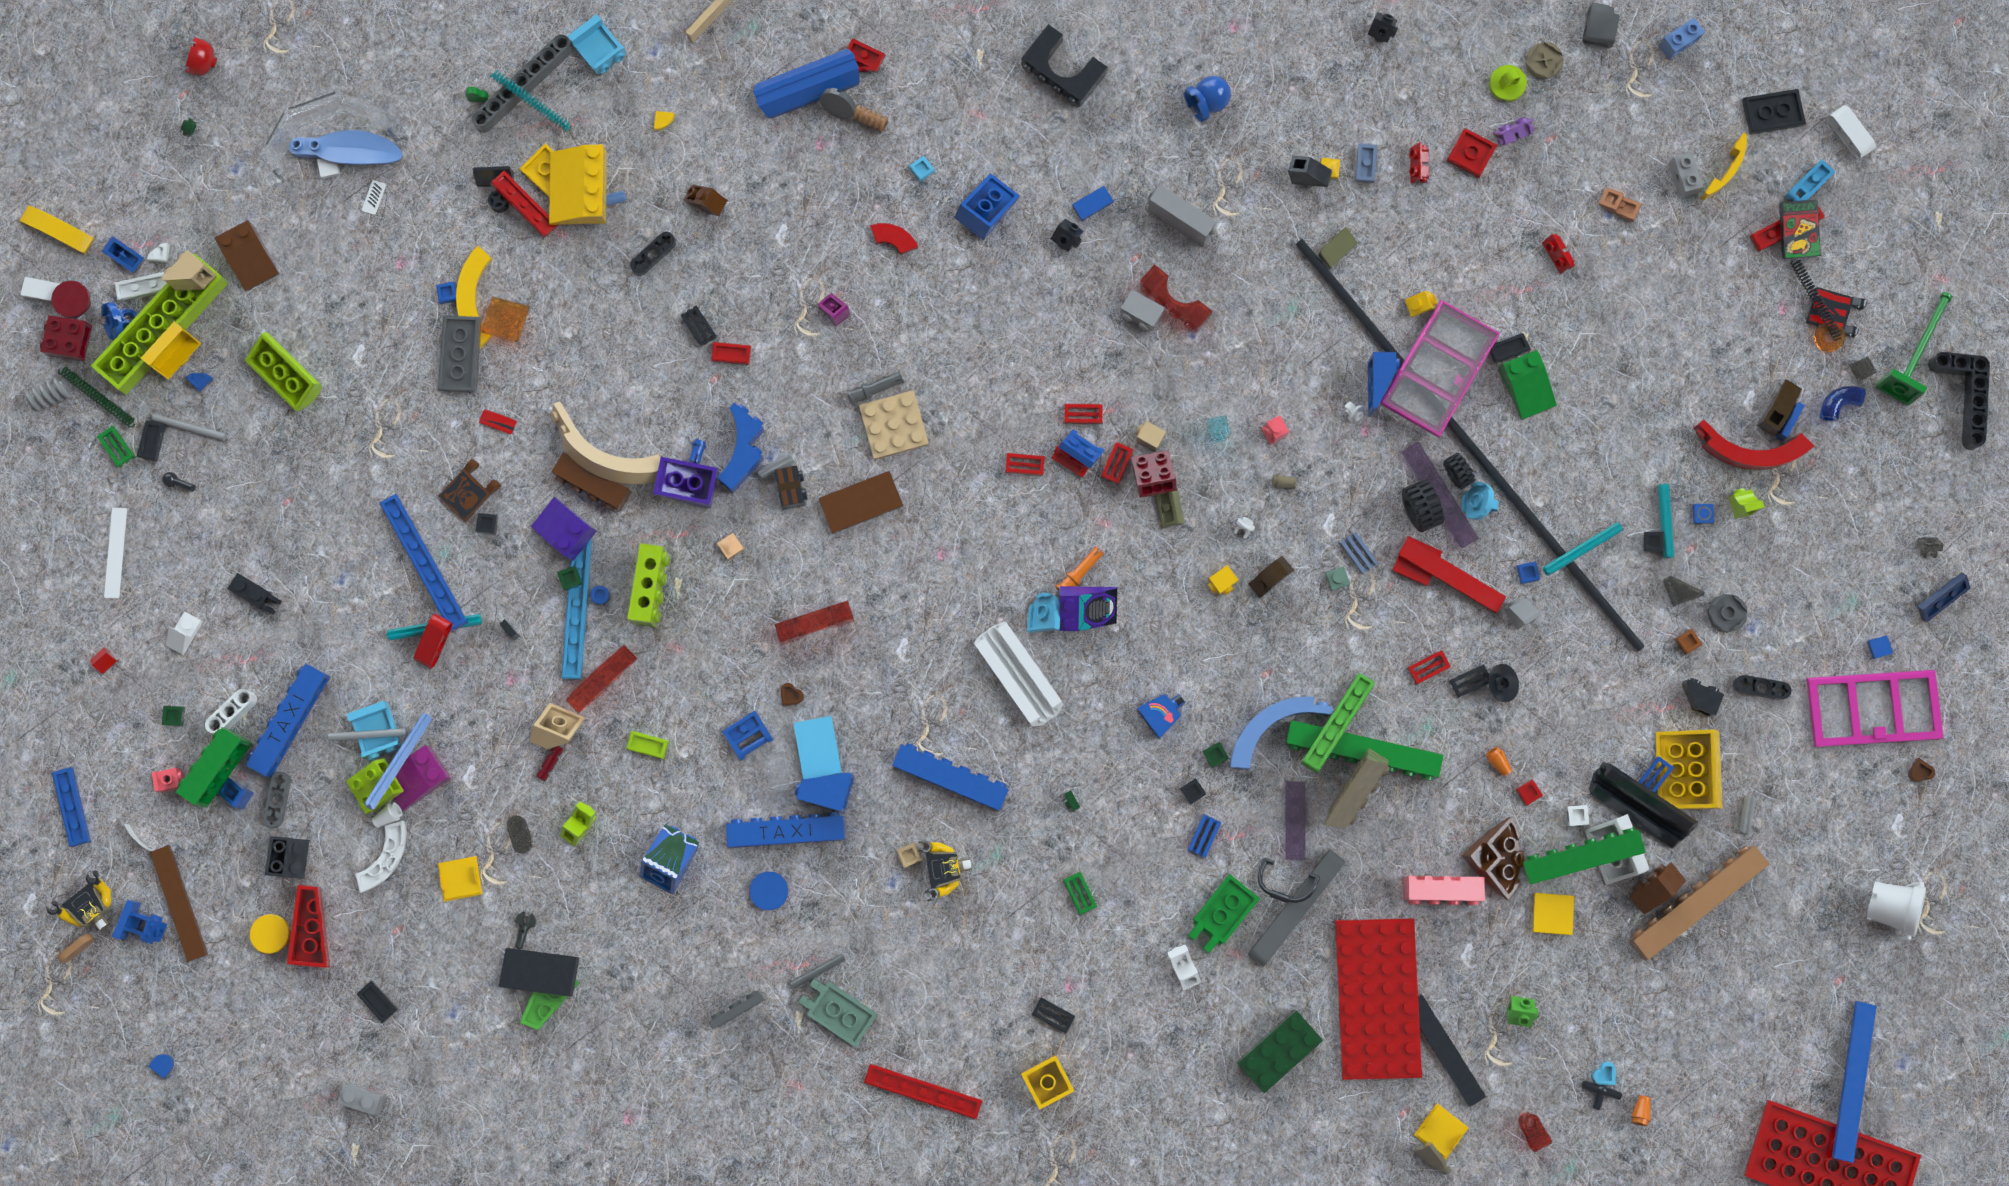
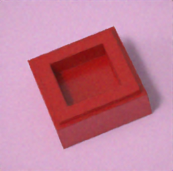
M1533 779L1516 789L1525 806L1543 796Z

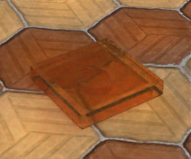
M492 296L481 330L482 333L519 343L529 312V306Z

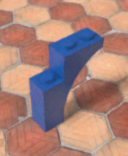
M735 402L730 407L737 427L736 447L727 467L717 477L732 493L743 484L764 460L761 455L763 452L755 445L753 447L751 445L765 431L762 426L763 422L756 416L752 418L745 406L742 404L738 406Z

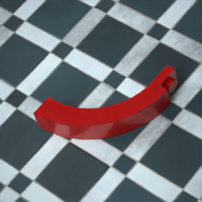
M1704 419L1693 428L1696 431V435L1706 441L1702 448L1710 455L1728 465L1748 470H1768L1784 466L1795 461L1814 447L1800 433L1783 446L1769 450H1751L1727 441Z

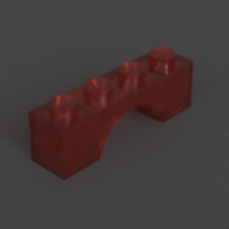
M1154 264L1140 280V290L1147 296L1151 295L1156 303L1167 308L1173 318H1179L1183 321L1184 326L1188 330H1194L1197 333L1211 317L1213 311L1199 300L1191 303H1181L1172 298L1167 289L1169 275Z
M847 600L774 625L781 645H785L817 631L837 628L853 623L855 620Z

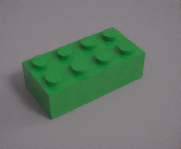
M221 727V729H218L213 734L212 742L209 746L207 745L201 751L202 756L191 765L190 773L177 786L176 793L195 806L207 808L227 778L232 774L253 744L234 730Z

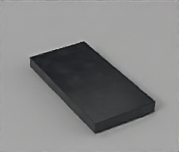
M506 948L498 987L573 997L580 958Z

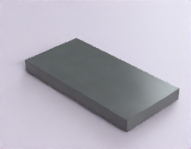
M443 315L438 391L476 393L481 317Z

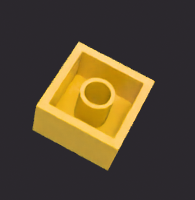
M1056 1054L1021 1073L1039 1110L1074 1092Z

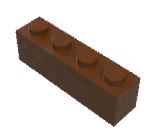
M564 452L552 470V473L556 476L555 480L562 484L566 482L571 484V488L578 493L584 491L589 494L587 497L595 502H598V500L604 502V507L613 512L615 509L621 511L632 493L629 488L618 482L601 478L587 471Z

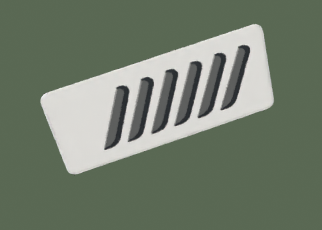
M372 180L362 211L376 214L386 187L385 183Z

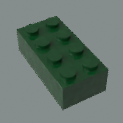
M1293 1010L1237 1060L1236 1063L1259 1090L1265 1094L1323 1040L1297 1010Z

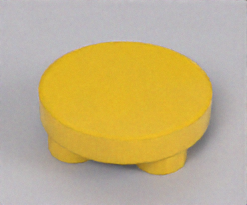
M263 915L256 919L251 926L250 941L259 952L266 954L277 953L284 949L290 941L291 931L289 924L279 915Z

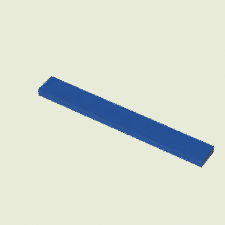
M394 494L380 502L383 511L443 618L453 623L451 632L469 623L399 496Z
M1855 1001L1832 1152L1833 1159L1854 1163L1877 1005Z

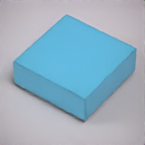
M922 156L909 166V169L919 182H922L935 172V169L925 156Z

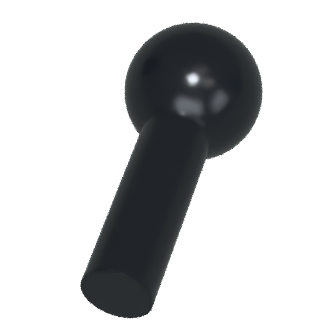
M167 472L162 477V482L167 487L178 486L191 492L196 488L194 484L178 479L177 475L173 472Z

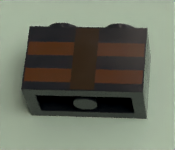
M797 465L774 470L782 509L786 510L805 506L804 500H808L806 488L802 489L801 482L804 481L802 470L799 471Z

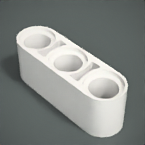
M1844 105L1828 115L1827 119L1830 126L1856 159H1861L1876 149L1875 141L1848 106Z
M245 689L238 690L206 720L205 729L209 733L214 734L216 731L213 726L217 721L220 723L219 729L221 727L230 729L256 704V695ZM248 694L249 699L243 704L242 697ZM234 708L233 716L229 717L228 710Z

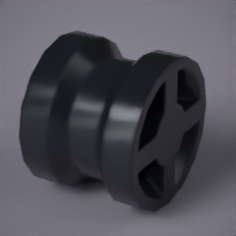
M497 191L490 193L488 203L491 208L497 213L505 212L509 208V203Z

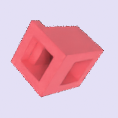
M1280 415L1266 422V425L1261 428L1270 445L1287 437L1289 433Z
M180 768L151 772L154 791L160 793L178 789L179 782L185 778L184 772ZM167 776H170V781L167 783Z

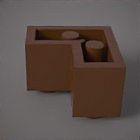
M1672 862L1666 866L1661 864L1647 878L1648 881L1645 883L1640 881L1633 886L1634 891L1629 897L1645 915L1672 898L1687 880Z

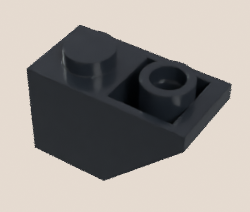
M1292 156L1288 173L1292 184L1328 187L1332 170L1311 157Z
M1694 678L1683 681L1681 685L1692 710L1710 718L1716 716L1724 694L1720 693L1716 687L1701 685V681Z

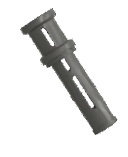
M900 371L868 385L863 383L861 387L851 391L848 389L846 392L852 406H854L855 403L861 400H869L871 395L904 383Z

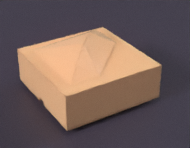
M734 533L717 543L728 560L744 550Z

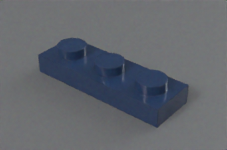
M1961 572L1917 606L1921 619L1925 622L1930 621L1971 589L1967 575Z

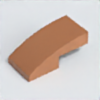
M1606 187L1599 201V205L1606 210L1631 222H1634L1642 203L1624 197V193Z

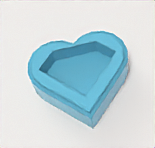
M1603 1062L1599 1069L1592 1072L1591 1078L1596 1084L1616 1085V1068L1611 1062Z

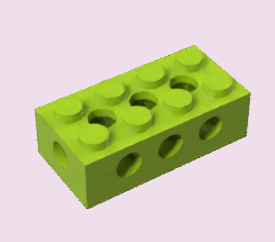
M640 543L627 617L634 625L656 628V623L660 622L661 612H659V605L663 604L664 600L662 587L667 582L665 569L670 564V555H668L663 546ZM656 565L654 569L650 570L651 566ZM653 583V585L647 589V586ZM647 602H650L649 605L644 608V605Z

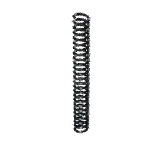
M1792 260L1790 264L1794 271H1796L1795 273L1798 274L1797 277L1801 280L1806 293L1810 296L1809 299H1812L1811 302H1813L1815 309H1817L1816 311L1819 312L1818 315H1821L1820 318H1822L1823 324L1826 325L1825 327L1828 328L1827 331L1831 334L1832 340L1842 339L1841 337L1834 339L1842 333H1838L1840 329L1836 330L1839 326H1835L1837 323H1833L1835 320H1831L1833 317L1829 313L1830 310H1827L1828 307H1825L1826 304H1823L1824 301H1821V294H1818L1819 291H1816L1817 288H1814L1816 285H1812L1814 282H1810L1811 278L1808 279L1810 275L1806 272L1807 269H1804L1805 266H1802L1801 260H1797L1792 263Z

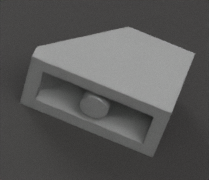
M1519 598L1509 603L1510 607L1505 610L1517 630L1541 616V613L1526 598L1521 601Z

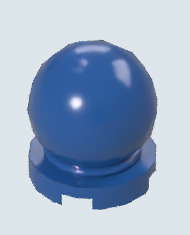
M1212 75L1203 78L1197 84L1196 89L1193 86H1189L1184 89L1185 92L1183 93L1188 108L1193 107L1197 113L1194 117L1199 122L1207 120L1210 115L1209 113L1222 111L1228 105L1231 98V88L1226 80Z

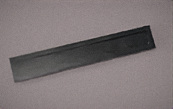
M1420 994L1418 996L1420 1030L1465 1102L1471 1107L1484 1099L1486 1095L1424 996Z

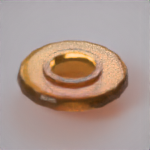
M1824 324L1820 325L1814 335L1817 347L1826 352H1833L1841 348L1845 341V331L1839 324L1835 325L1839 326L1836 329H1840L1838 333H1842L1840 336L1835 337V339L1840 337L1842 339L1829 343L1824 338L1828 328Z

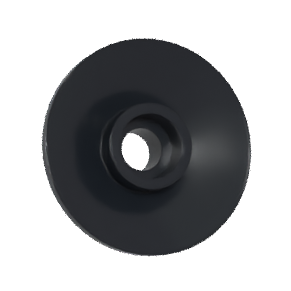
M1498 664L1492 668L1488 678L1490 692L1500 702L1512 701L1517 696L1519 690V680L1516 672L1507 664Z

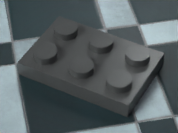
M752 992L746 996L747 1000L743 1003L741 1000L728 1006L729 1011H719L711 1016L712 1020L708 1022L710 1027L716 1029L767 1000V995L765 992Z

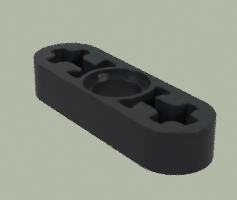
M662 232L630 263L632 272L637 276L645 275L668 254L676 244L673 234ZM670 238L671 243L669 245L667 243L664 244L663 239ZM657 244L662 247L663 251L660 250ZM655 249L658 251V256L656 258H649L648 252ZM644 256L647 259V261L650 262L649 264H647L646 261L644 262ZM637 263H638V264H642V266H643V269H642V270H640L639 268H638L637 270H635V269L637 268V267H636V264H637Z
M1748 675L1738 676L1733 681V687L1737 692L1748 695L1783 700L1788 698L1792 692L1790 685L1782 681ZM1744 679V683H1753L1752 687L1746 686L1742 689V685H1739V682ZM1760 682L1767 685L1765 693H1761L1757 688ZM1782 686L1786 693L1780 695V692L1772 691V688L1778 689Z

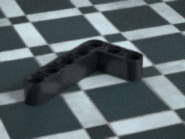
M1940 352L1930 358L1928 367L1935 373L1965 376L1962 445L1967 450H1974L1984 445L1987 437L1990 361L1985 356ZM1937 359L1942 361L1943 366L1938 364ZM1956 361L1961 363V368L1957 366ZM1975 363L1980 365V370L1976 368ZM1974 381L1978 382L1979 388L1975 386ZM1973 400L1978 402V407L1973 403ZM1972 418L1977 420L1978 425L1973 423ZM1972 436L1976 438V444L1972 441Z

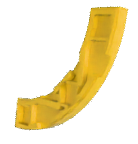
M479 246L467 258L458 279L456 290L458 316L479 317L476 307L477 284L483 271L493 260ZM481 323L480 349L493 337L483 323Z

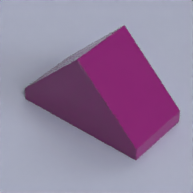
M832 293L817 304L836 327L850 316L849 307Z

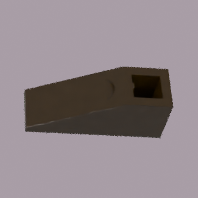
M1785 379L1756 426L1772 436L1778 433L1789 417L1802 388Z

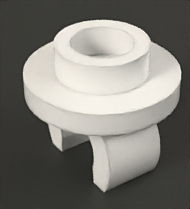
M1348 402L1344 406L1346 408L1345 412L1349 415L1348 420L1350 422L1359 421L1364 415V408L1361 405L1356 407L1352 402Z
M1243 517V519L1239 518L1234 533L1237 534L1239 529H1244L1245 534L1243 538H1247L1250 531L1255 529L1253 521L1246 517Z

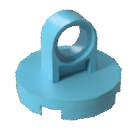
M1475 482L1470 485L1471 488L1468 492H1464L1461 509L1466 513L1465 516L1467 518L1481 520L1489 512L1498 511L1499 501L1494 499V492L1488 484Z

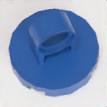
M113 302L104 303L101 307V316L106 319V323L103 324L109 339L113 340L131 322L126 320L124 316L135 318L138 315L133 309L118 310Z

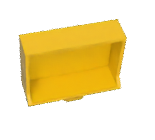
M174 321L141 359L169 380L189 360L192 353L202 343Z

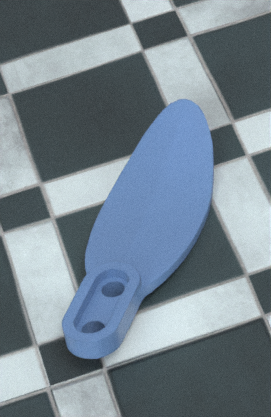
M338 131L319 138L298 137L289 143V151L297 158H321L338 164H388L397 162L402 158L401 150L393 142L366 131Z

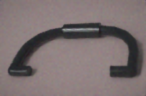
M1268 858L1263 859L1257 877L1263 892L1270 895L1271 898L1285 903L1303 902L1312 896L1320 880V876L1309 873L1308 877L1314 879V882L1309 892L1303 897L1291 898L1289 895L1267 889L1263 884V872L1267 863L1274 865L1275 861Z

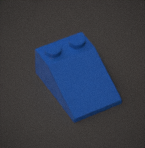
M990 173L960 204L954 218L984 240L994 230L1020 195Z
M1373 352L1368 360V417H1371L1377 409L1394 374H1396V370H1399L1400 362L1399 358H1396V352Z

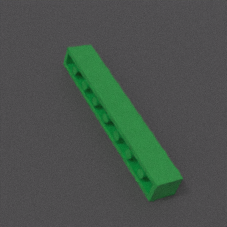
M1291 720L1288 725L1284 745H1288V749L1300 751V748L1309 751L1323 727ZM1344 732L1328 757L1338 760V757L1346 758L1345 762L1357 764V761L1360 762L1368 748L1389 760L1388 767L1390 769L1388 772L1395 773V770L1403 771L1405 776L1414 777V774L1421 775L1423 780L1433 781V779H1437L1440 776L1444 755Z

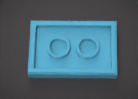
M832 716L793 723L803 779L842 773Z

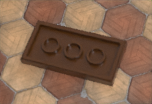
M890 471L819 498L832 534L903 507Z

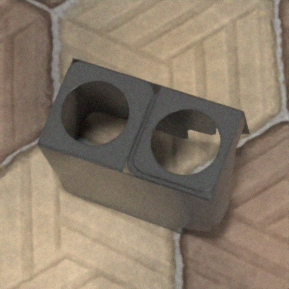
M1591 3L1587 12L1582 42L1612 47L1615 42L1620 18L1619 14L1614 13V7Z

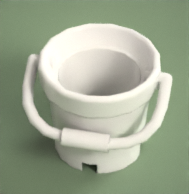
M1875 881L1867 919L1890 926L1892 936L1896 940L1910 941L1912 937L1916 936L1926 895L1924 883L1914 882L1904 887ZM1896 929L1902 930L1904 935L1907 936H1899Z

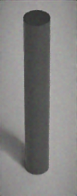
M840 954L791 981L793 989L845 961L843 954Z

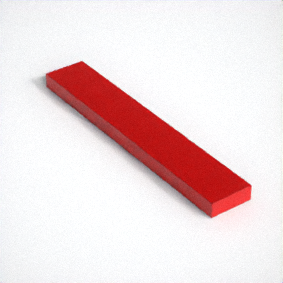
M1409 538L1405 540L1397 554L1495 614L1498 613L1506 598L1505 595Z
M871 1063L864 1080L866 1084L976 1120L983 1101Z

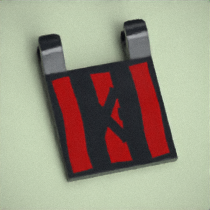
M1816 287V291H1819L1818 294H1821V301H1824L1823 304H1826L1825 307H1828L1827 310H1830L1829 313L1833 317L1831 320H1835L1833 323H1837L1835 326H1839L1836 330L1840 329L1839 332L1854 338L1858 334L1859 328L1846 325L1851 306L1863 310L1867 305V300ZM1811 302L1806 323L1826 328L1822 318H1820L1821 315H1818L1819 312L1816 311L1817 309H1815L1813 302Z

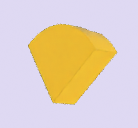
M656 111L654 131H661L674 121L675 113Z

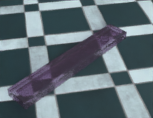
M1419 441L1403 450L1402 454L1418 480L1422 481L1425 479L1435 489L1442 504L1444 521L1461 549L1478 540L1479 537Z

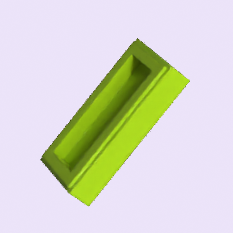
M631 730L626 749L664 760L669 741Z

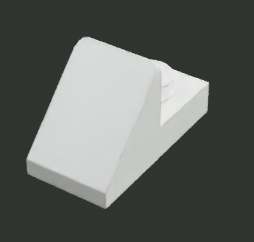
M184 612L175 628L169 627L166 646L184 655L203 621Z

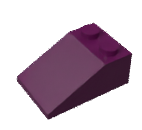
M425 745L406 759L396 775L404 792L395 797L394 800L403 812L452 779L432 747Z

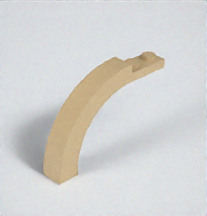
M561 402L553 404L551 418L554 423H557L560 434L563 437L562 447L578 465L596 476L614 482L648 484L656 481L660 463L658 454L646 458L631 459L604 453L592 446L581 436Z

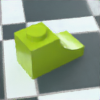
M1745 488L1733 491L1734 494L1728 497L1735 519L1753 515L1765 508L1763 500H1758L1752 489L1745 491Z

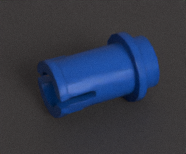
M695 439L692 442L693 447L688 461L700 464L703 451L707 446L705 441Z

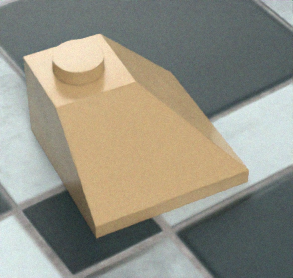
M549 703L533 725L530 742L546 749L569 743L585 720V717Z

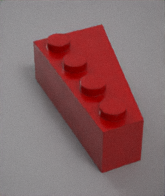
M297 885L287 964L330 967L321 887Z

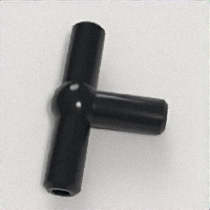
M1583 1081L1582 1088L1597 1093L1593 1108L1596 1110L1601 1109L1604 1096L1618 1100L1622 1098V1092L1609 1089L1605 1085H1597L1588 1081Z

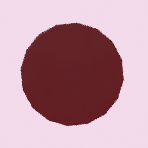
M65 281L54 289L51 297L52 306L57 313L65 318H77L85 314L89 309L91 295L89 290L78 281Z

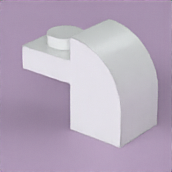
M1186 945L1175 947L1172 951L1167 952L1171 966L1183 991L1201 983Z

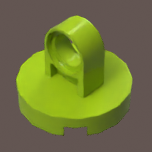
M1503 65L1494 70L1488 86L1494 98L1497 100L1499 98L1509 103L1516 101L1522 96L1526 90L1527 80L1521 69L1513 65Z

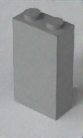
M1161 184L1157 189L1154 188L1151 191L1147 202L1149 204L1148 212L1204 247L1213 235L1217 221Z

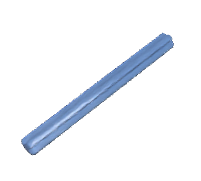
M423 713L365 801L364 805L368 809L374 810L432 721L430 715Z

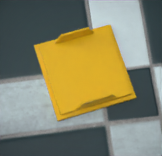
M477 856L438 863L444 902L482 895Z
M1436 1103L1414 1133V1136L1425 1144L1431 1142L1446 1160L1469 1127Z

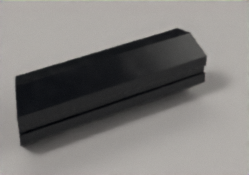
M1602 762L1600 767L1593 773L1589 787L1592 796L1622 816L1628 814L1631 822L1670 848L1676 847L1698 826V821L1611 763Z

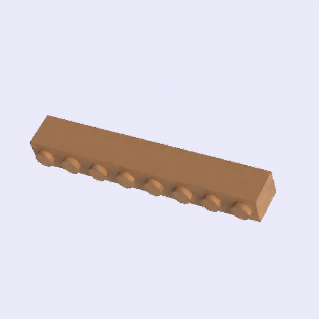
M1747 845L1737 851L1739 855L1734 859L1730 857L1722 863L1723 867L1720 870L1715 869L1707 875L1708 879L1706 881L1696 883L1692 887V892L1682 894L1677 899L1678 903L1662 910L1663 914L1659 918L1655 916L1650 919L1645 929L1642 930L1640 928L1632 934L1633 938L1629 942L1642 959L1649 960L1770 865L1757 847H1748Z

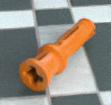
M1095 546L1073 572H1068L1066 578L1060 584H1057L1055 588L1060 592V586H1079L1080 579L1104 553Z

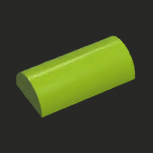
M263 332L245 361L296 412L306 408L317 398L321 392L322 385L268 332Z

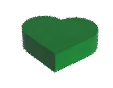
M467 87L465 96L468 102H486L489 98V93L477 87Z

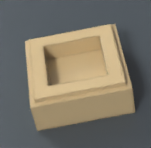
M915 843L896 850L904 868L922 861Z

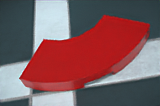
M889 223L870 225L877 244H891L897 248L900 254L918 249L914 238L903 228Z

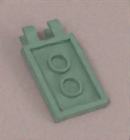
M814 978L809 985L818 991L813 1000L811 1001L804 995L799 1000L800 1004L809 1009L806 1015L856 1048L877 1016V1013L828 981L825 986Z

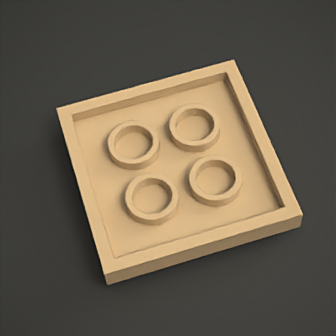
M914 390L859 405L874 460L929 445Z

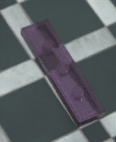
M1285 781V860H1305V782Z

